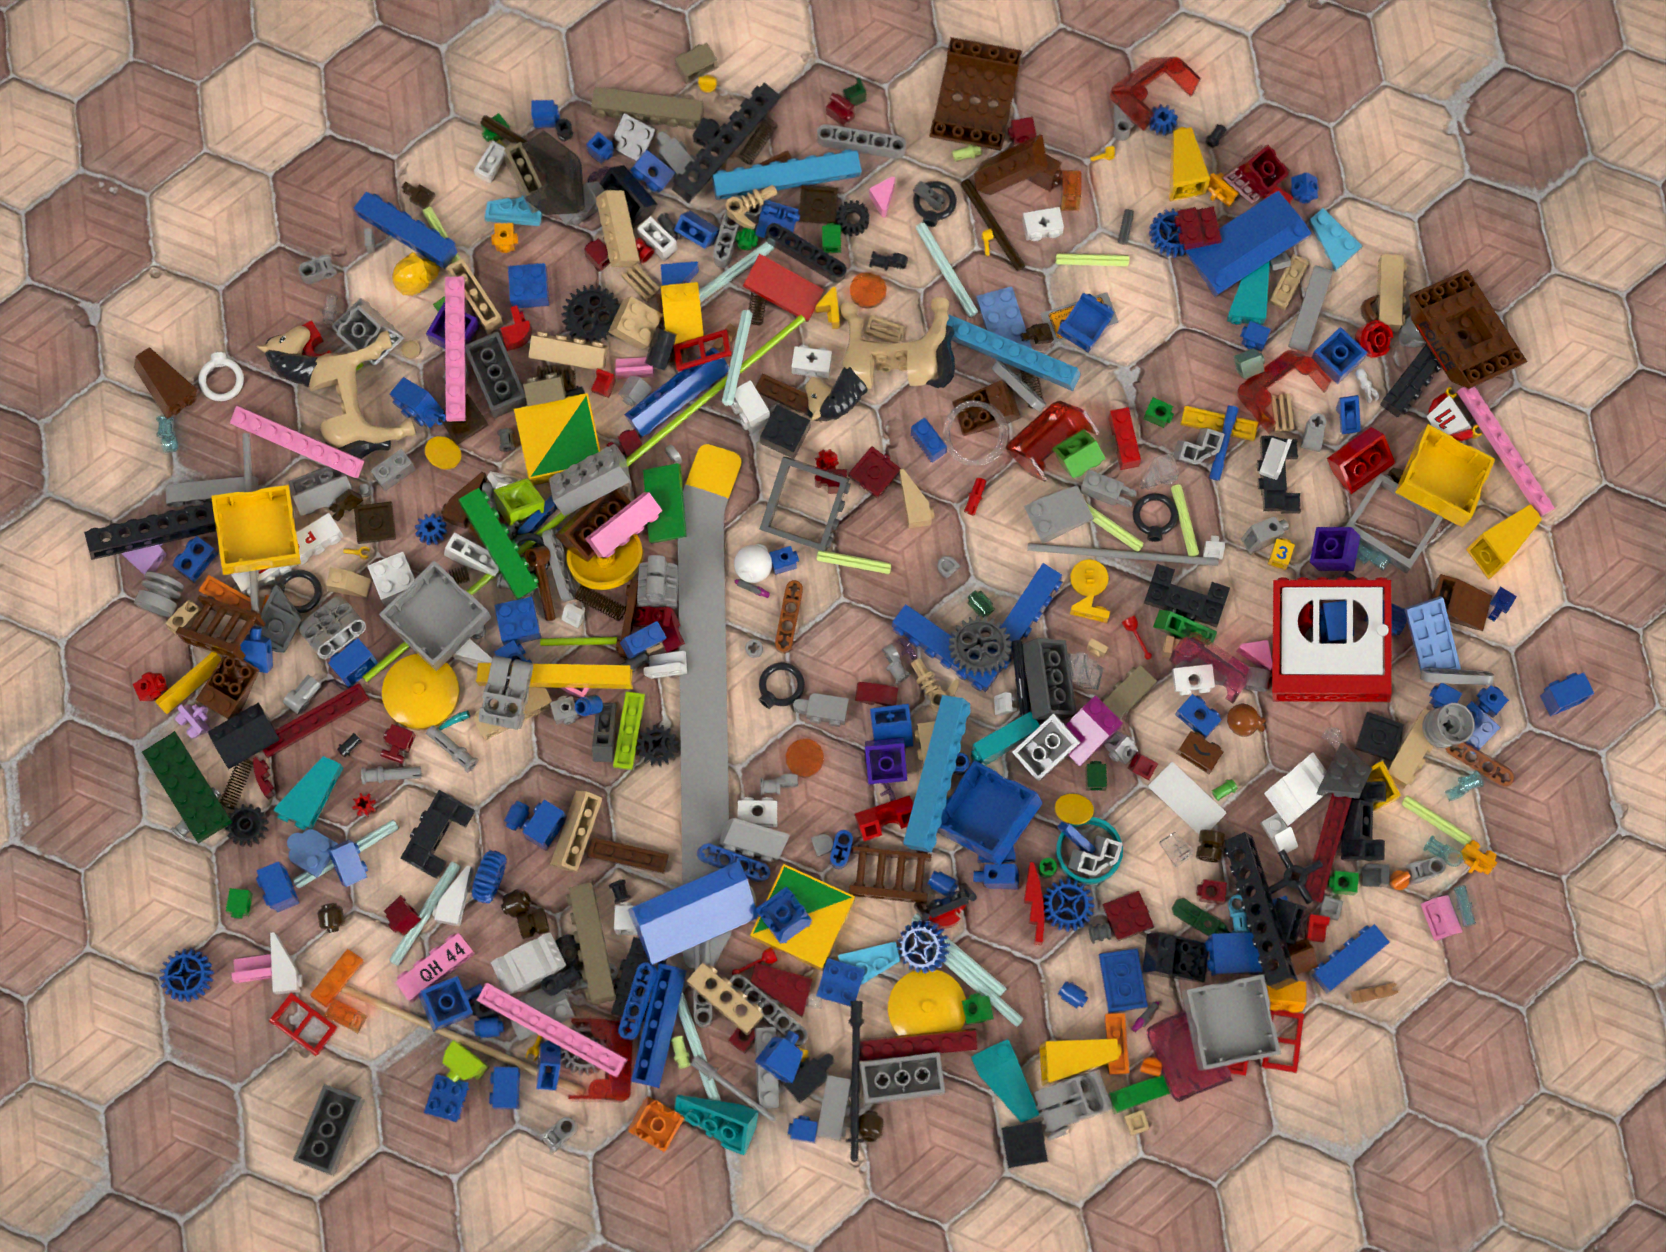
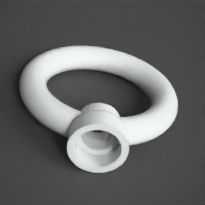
M224 352L212 353L211 360L202 367L199 373L201 391L205 396L215 401H227L234 398L241 391L244 383V376L240 366L233 360L226 358V353ZM228 366L235 372V386L224 394L212 392L206 383L208 372L213 367Z

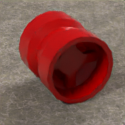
M638 238L635 240L639 260L643 264L652 257L654 249L651 246H647L642 238Z

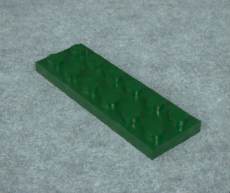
M175 731L142 751L148 764L198 844L232 823Z

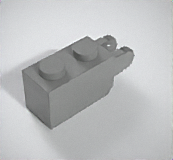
M659 132L657 141L660 146V160L675 172L673 175L675 178L679 173L683 175L686 171L684 169L690 161L694 162L696 158L687 153V148L682 141L678 142L675 137L671 139L667 133Z
M1089 469L1080 490L1082 494L1107 504L1116 505L1117 503L1126 507H1131L1132 502L1120 497V493L1131 497L1136 496V491L1123 486V482Z
M813 693L809 700H795L793 707L795 712L806 715L807 719L812 723L821 724L822 721L828 722L830 726L840 727V725H845L848 698Z

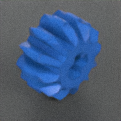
M1161 104L1158 108L1153 107L1152 112H1149L1147 115V125H1150V131L1156 130V135L1159 132H1162L1163 136L1166 135V132L1171 134L1173 128L1177 127L1178 115H1175V109L1169 110V105L1165 108Z
M432 513L430 518L425 514L424 520L418 518L420 524L415 525V529L418 530L415 534L417 537H420L421 543L426 541V544L430 546L433 541L435 545H438L437 540L444 541L443 534L448 532L445 529L447 524L442 522L443 518L441 516L436 518L435 513ZM430 527H434L435 530L432 529V532H428V529L431 530Z

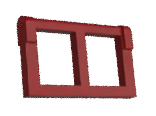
M727 329L674 345L676 369L678 372L732 356ZM723 337L725 351L706 357L704 342ZM699 344L701 358L683 364L681 349Z
M292 993L289 994L269 1020L272 1025H275L302 1045L315 1057L338 1029L337 1026ZM293 1001L309 1012L294 1033L278 1022L279 1018ZM313 1016L329 1027V1030L315 1048L299 1037Z
M1281 1009L1276 1011L1270 1010L1272 1021L1274 1015L1297 1019L1295 1040L1277 1037L1279 1043L1294 1045L1292 1066L1268 1062L1269 1057H1265L1261 1067L1297 1073L1304 1014Z

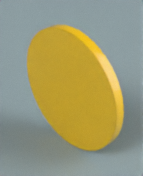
M436 436L428 440L425 445L427 459L431 464L440 469H453L461 461L460 448L449 438Z
M1087 559L1080 561L1071 571V585L1080 595L1087 597L1095 593L1094 596H1097L1107 587L1108 572L1096 560Z
M1066 794L1056 801L1055 813L1062 821L1079 825L1088 822L1092 818L1094 807L1084 796Z

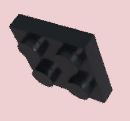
M1366 712L1355 749L1392 762L1404 724Z
M1041 1121L1001 1128L1008 1169L1048 1162Z

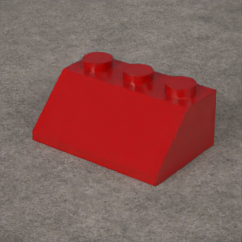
M1372 427L1327 458L1332 473L1349 494H1353L1395 464L1385 435Z

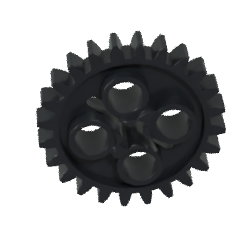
M591 284L588 290L584 285L583 291L577 288V294L570 293L572 299L565 300L568 306H562L567 311L561 313L562 317L566 318L562 321L564 325H567L565 327L566 331H571L569 334L571 337L576 335V338H583L585 342L588 340L590 343L594 340L601 342L602 338L607 342L608 334L612 337L614 336L609 333V329L620 305H616L619 300L617 298L613 299L614 293L608 294L607 288L602 291L600 285L597 289H594L593 284ZM594 299L600 300V303L597 306L591 305V302ZM577 309H584V312L581 315L575 314V311ZM590 312H593L595 315L593 318H591ZM602 315H609L607 321H600ZM592 324L591 330H584L585 325Z

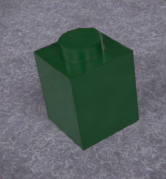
M1091 761L1085 767L1086 791H1105L1107 788L1106 764H1102L1101 761Z

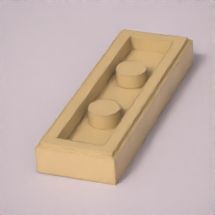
M1295 254L1290 259L1291 266L1286 267L1269 300V303L1283 310H1286L1310 263Z

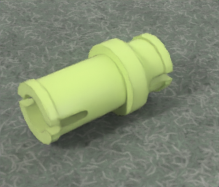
M972 145L952 150L955 162L970 157L974 159L975 156L982 155L981 148Z
M683 1036L672 1038L670 1041L674 1049V1059L678 1063V1068L689 1067L691 1064L689 1061L690 1055L686 1051Z

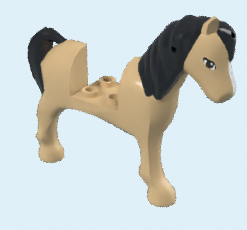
M942 297L932 299L931 309L935 313V318L931 328L921 339L906 343H882L864 340L862 337L864 321L857 315L858 307L853 303L841 304L840 316L845 318L849 324V343L842 361V371L833 388L816 377H812L806 383L805 390L808 396L807 415L811 420H836L853 409L861 400V397L868 392L867 389L873 388L874 362L877 370L881 372H890L892 369L907 371L910 386L927 384L935 388H945L951 382L955 373V357L951 348V340L955 331L953 327L946 325L949 320V301Z
M296 326L283 335L268 338L264 345H257V348L265 352L270 368L279 377H283L296 384H303L305 387L310 388L311 391L336 385L337 393L343 401L340 403L343 415L330 418L321 423V433L325 444L362 459L376 450H390L391 440L399 441L404 437L416 435L412 417L405 419L399 426L377 427L367 423L359 408L355 376L356 368L366 360L378 359L383 350L393 347L388 330L379 333L374 343L362 349L348 353H327L317 357L302 355L303 348L310 339V331L303 326Z

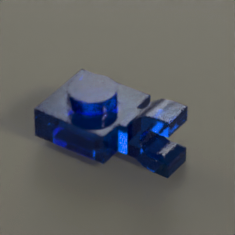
M1500 586L1491 600L1490 605L1494 606L1488 619L1495 622L1501 612L1507 613L1517 596Z

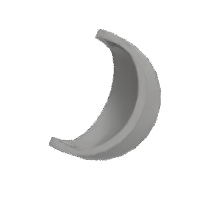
M1411 316L1405 320L1404 326L1400 329L1399 343L1402 346L1411 348L1424 346L1426 342L1412 322Z

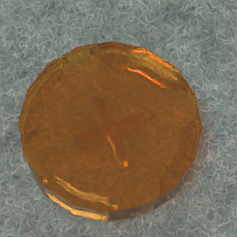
M872 272L860 273L854 277L849 289L853 302L859 307L866 309L875 308L880 305L885 299L887 291L882 277L872 274Z
M810 739L797 740L788 747L786 764L793 774L801 778L811 777L822 768L824 754L821 746Z

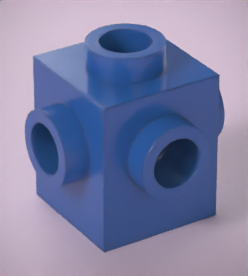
M1307 172L1291 177V195L1293 199L1306 204L1318 198L1319 187L1317 177Z
M1490 685L1487 689L1483 687L1476 695L1479 699L1475 704L1486 714L1494 718L1509 699L1503 695L1504 693L1501 689Z

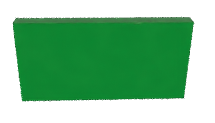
M676 463L643 470L645 492H649L662 509V512L658 514L659 517L655 521L647 523L649 542L652 544L687 537L681 465Z

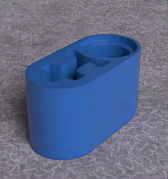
M841 830L835 836L830 855L831 865L835 869L845 868L849 860L853 836L847 830ZM846 836L850 841L848 844L842 845L838 841L839 838ZM839 850H842L843 860L840 863H836L835 858H838Z

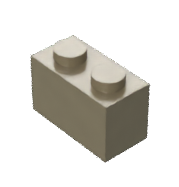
M708 43L699 44L693 50L687 53L683 52L675 58L676 68L686 84L718 68L717 59Z
M550 373L546 374V378L538 379V376L527 378V381L523 384L527 405L532 406L565 399L566 393L562 375Z

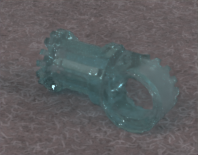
M164 415L158 416L156 418L158 422L157 437L162 438V450L165 453L176 452L178 443L174 432H172L174 418L170 417L167 419Z
M1359 541L1357 558L1362 561L1363 565L1370 560L1375 566L1378 565V568L1381 567L1380 569L1384 571L1390 561L1379 552L1368 550Z
M1477 770L1464 778L1462 776L1458 777L1459 785L1453 787L1454 789L1450 788V790L1445 791L1449 802L1464 796L1470 789L1484 786L1482 776Z
M1432 835L1423 850L1442 858L1448 866H1459L1463 861L1462 853L1448 844H1442L1434 839L1435 837ZM1452 852L1457 853L1459 856V861L1456 864H1452L1448 860V856Z

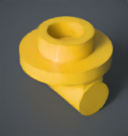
M711 75L699 76L698 84L700 89L706 93L713 92L717 87V78Z

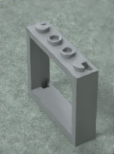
M1380 473L1346 527H1352L1360 535L1359 544L1407 574L1443 517L1395 493L1398 484L1390 476ZM1379 485L1435 519L1410 559L1354 525Z

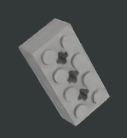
M615 444L604 448L592 456H588L585 460L549 478L553 502L564 516L631 482L626 458Z
M940 1052L860 1063L865 1105L945 1094ZM921 1071L928 1076L924 1081L917 1079ZM900 1074H904V1077L908 1078L904 1084L897 1081ZM880 1077H884V1080H888V1082L885 1083V1086H880V1084H877V1081L880 1080Z

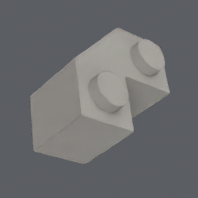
M599 182L586 183L577 195L564 196L554 209L565 225H578L599 212L596 205V197L603 193L604 189Z
M1200 428L1196 444L1177 441L1172 459L1197 465L1204 459L1219 453L1225 434L1208 428Z
M1096 835L1093 844L1096 848L1095 851L1090 854L1073 849L1068 868L1095 876L1107 866L1117 863L1123 843Z

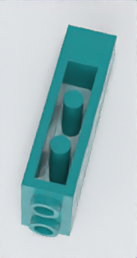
M1270 261L1241 280L1226 322L1240 325L1242 323L1249 324L1251 321L1264 325L1267 315Z
M1030 711L975 742L971 751L973 762L975 760L985 766L1020 745L1040 725L1036 719H1033Z
M323 756L275 807L273 811L278 814L277 818L287 823L291 820L295 822L294 826L304 831L306 828L313 829L344 767L340 763Z

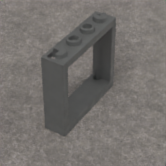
M786 456L783 457L759 530L823 552L826 551L833 542V537H831L832 531L836 530L839 524V519H837L838 513L842 512L845 506L843 498L845 494L849 493L851 483H849L850 478ZM790 466L840 482L821 543L771 527Z

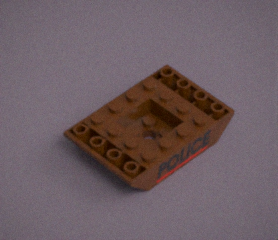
M1468 269L1409 295L1411 320L1451 382L1471 389L1528 362ZM1457 333L1462 334L1464 339H1460Z

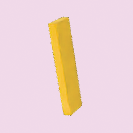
M1184 406L1180 425L1196 429L1208 428L1222 433L1225 414ZM1236 417L1231 436L1254 441L1258 422Z
M211 652L155 701L156 704L166 714L171 712L210 678L222 658L217 653Z

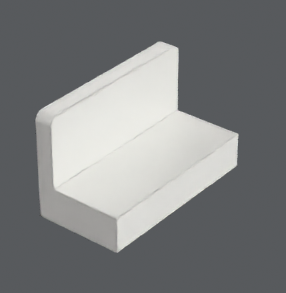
M1271 438L1259 474L1275 480L1278 479L1292 439L1288 438L1287 442Z
M677 651L649 656V667H644V675L654 679L687 674L686 652Z

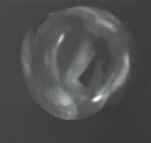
M815 993L811 994L806 1000V1007L813 1009L822 1008V999L817 997Z

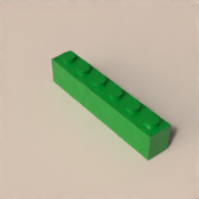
M477 488L461 497L458 502L516 600L537 589V583L539 582L534 573H529L527 569L529 565L524 557L520 558L517 553L519 548L515 541H510L507 536L509 531L505 524H500L498 521V512L494 507L491 508L487 502L489 501L488 495L484 490L481 491Z

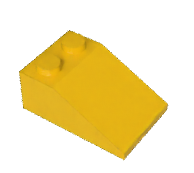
M698 282L661 286L665 330L677 334L674 345L704 336Z

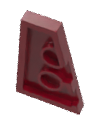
M755 963L750 982L801 1018L803 1017L813 979Z

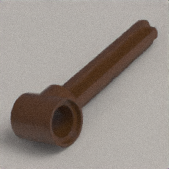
M542 545L527 549L525 559L528 565L535 567L545 620L553 621L556 617L545 564L550 560V551L546 546Z

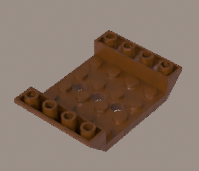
M950 37L946 65L929 137L1001 151L1014 96L1022 50ZM959 94L962 96V99L955 101L952 96ZM976 97L980 100V102L978 104H972L970 100ZM990 101H995L998 103V106L992 108L988 105V103Z

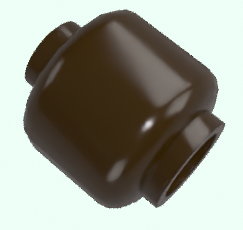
M515 889L503 896L501 908L505 915L509 914L511 917L516 918V914L530 910L532 901L525 890Z
M337 903L322 905V909H319L317 912L320 928L327 929V933L339 931V927L345 924L342 907L337 906Z
M866 1111L865 1114L859 1116V1137L865 1142H876L882 1136L884 1120L877 1112Z

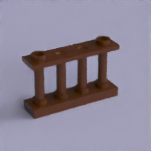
M199 595L198 599L204 605L191 627L186 629L179 626L175 633L184 643L242 662L246 655L242 652L240 645L254 624L263 627L266 624L261 619V614L255 610L248 611L217 601L211 596L204 597ZM210 610L216 611L217 614L206 631L198 633V629ZM225 614L232 616L221 635L216 638L211 637ZM239 619L246 621L234 642H226Z
M858 844V847H853V854H859L856 883L849 885V894L855 897L927 904L928 893H924L922 887L925 861L931 862L932 854L916 850V853L875 849L869 848V845ZM867 855L878 856L876 883L873 887H865L864 884ZM886 857L898 858L896 881L893 889H885V886H883ZM906 859L917 860L915 888L912 891H904L905 888H903Z

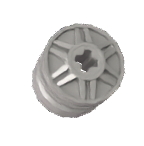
M146 572L144 576L146 580H143L141 584L148 591L139 590L134 603L149 612L171 617L175 612L177 604L170 600V598L179 599L181 595L178 592L183 591L184 585L165 574Z
M1450 703L1429 711L1422 723L1425 739L1437 748H1447L1463 743L1472 736L1475 729L1472 713L1467 707L1459 703Z

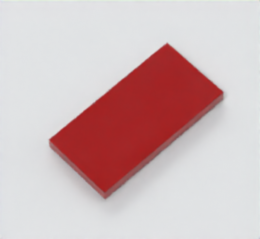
M761 254L757 256L743 284V287L791 314L797 317L802 315L806 322L810 320L824 292V289Z

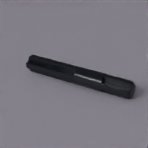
M1014 640L1012 641L1016 690L1020 715L1023 716L1030 712L1028 684L1022 641Z

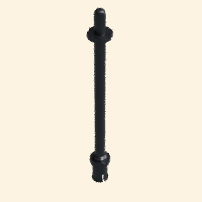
M850 1001L851 1014L850 1019H848V1023L852 1027L851 1138L846 1139V1143H851L850 1159L854 1163L858 1161L859 1143H864L863 1139H859L860 1027L864 1024V1019H862L863 1001Z

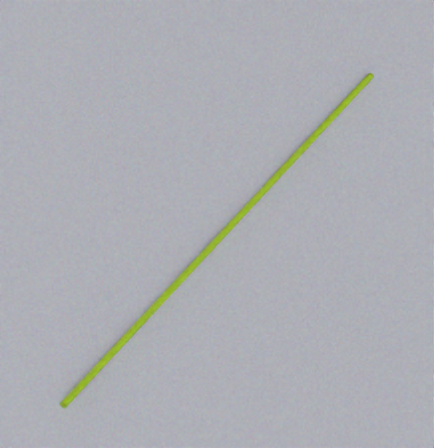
M799 315L741 364L739 375L802 324L805 318ZM727 376L627 457V466H630L721 391L726 385ZM561 512L535 534L542 537L544 531L555 528L570 514L564 516ZM524 542L520 547H518L519 550L517 551V553L519 554V556L526 552V550L532 547L536 542ZM490 574L484 575L466 592L471 595L475 594L495 576ZM404 641L362 677L368 682L410 646Z

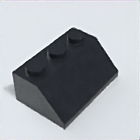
M625 165L610 167L600 182L604 191H624L632 229L646 220L658 205Z
M259 702L208 731L212 743L228 769L280 740L268 715Z

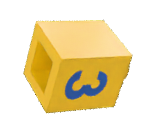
M1277 538L1273 545L1268 565L1286 570L1295 544L1291 543L1288 539Z

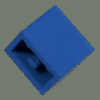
M909 704L870 709L873 740L904 738L905 747L913 746Z

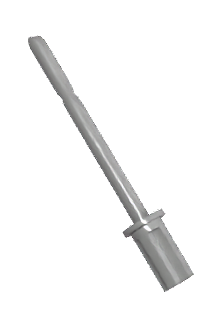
M698 1055L694 1058L690 1065L708 1077V1081L714 1078L771 1121L776 1120L770 1112L756 1104L750 1097L717 1074L718 1067L714 1068Z

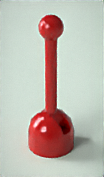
M1131 616L1122 621L1121 623L1127 631H1133L1145 653V659L1150 660L1152 654L1147 651L1136 630L1138 627L1136 616Z
M769 947L764 950L762 958L740 969H733L732 975H739V973L755 966V963L765 962L766 964H772L777 962L778 959L773 948Z

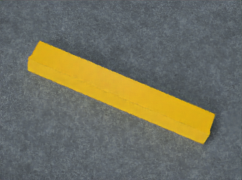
M478 663L476 683L479 686H486L491 663ZM533 664L529 687L633 689V670L630 665Z

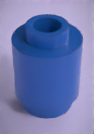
M598 695L581 697L575 703V711L581 716L598 714L603 709L602 699Z
M959 752L956 764L961 763L963 766H956L953 772L955 775H963L969 768L968 756Z
M519 801L512 804L504 819V822L507 823L506 827L513 831L521 830L529 815L530 807Z
M934 871L927 883L931 886V889L946 897L958 887L955 884L956 880L941 871Z
M1065 981L1058 992L1062 1000L1076 1009L1079 1006L1083 1007L1088 1000L1087 992L1072 982Z
M499 1017L475 1020V1036H480L481 1038L500 1037L501 1032H504L503 1020H500Z

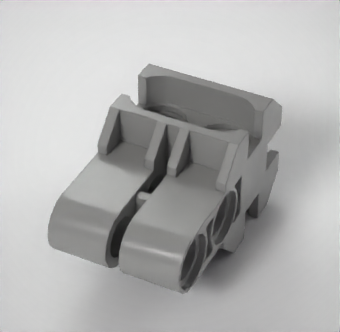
M660 555L648 556V562L639 564L637 595L639 607L677 608L678 565L666 563V558Z
M494 655L488 682L483 692L482 698H484L479 712V722L515 730L521 729L525 718V705L528 704L529 699L528 690L533 663L515 660L512 667V659ZM492 699H496L499 703L496 710L490 706ZM511 703H515L518 707L515 714L509 710Z
M1099 1070L1034 1092L1040 1110L1054 1107V1109L1042 1113L1048 1131L1095 1117L1113 1109Z

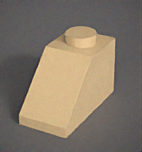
M330 567L326 587L330 592L367 598L371 579L349 570Z

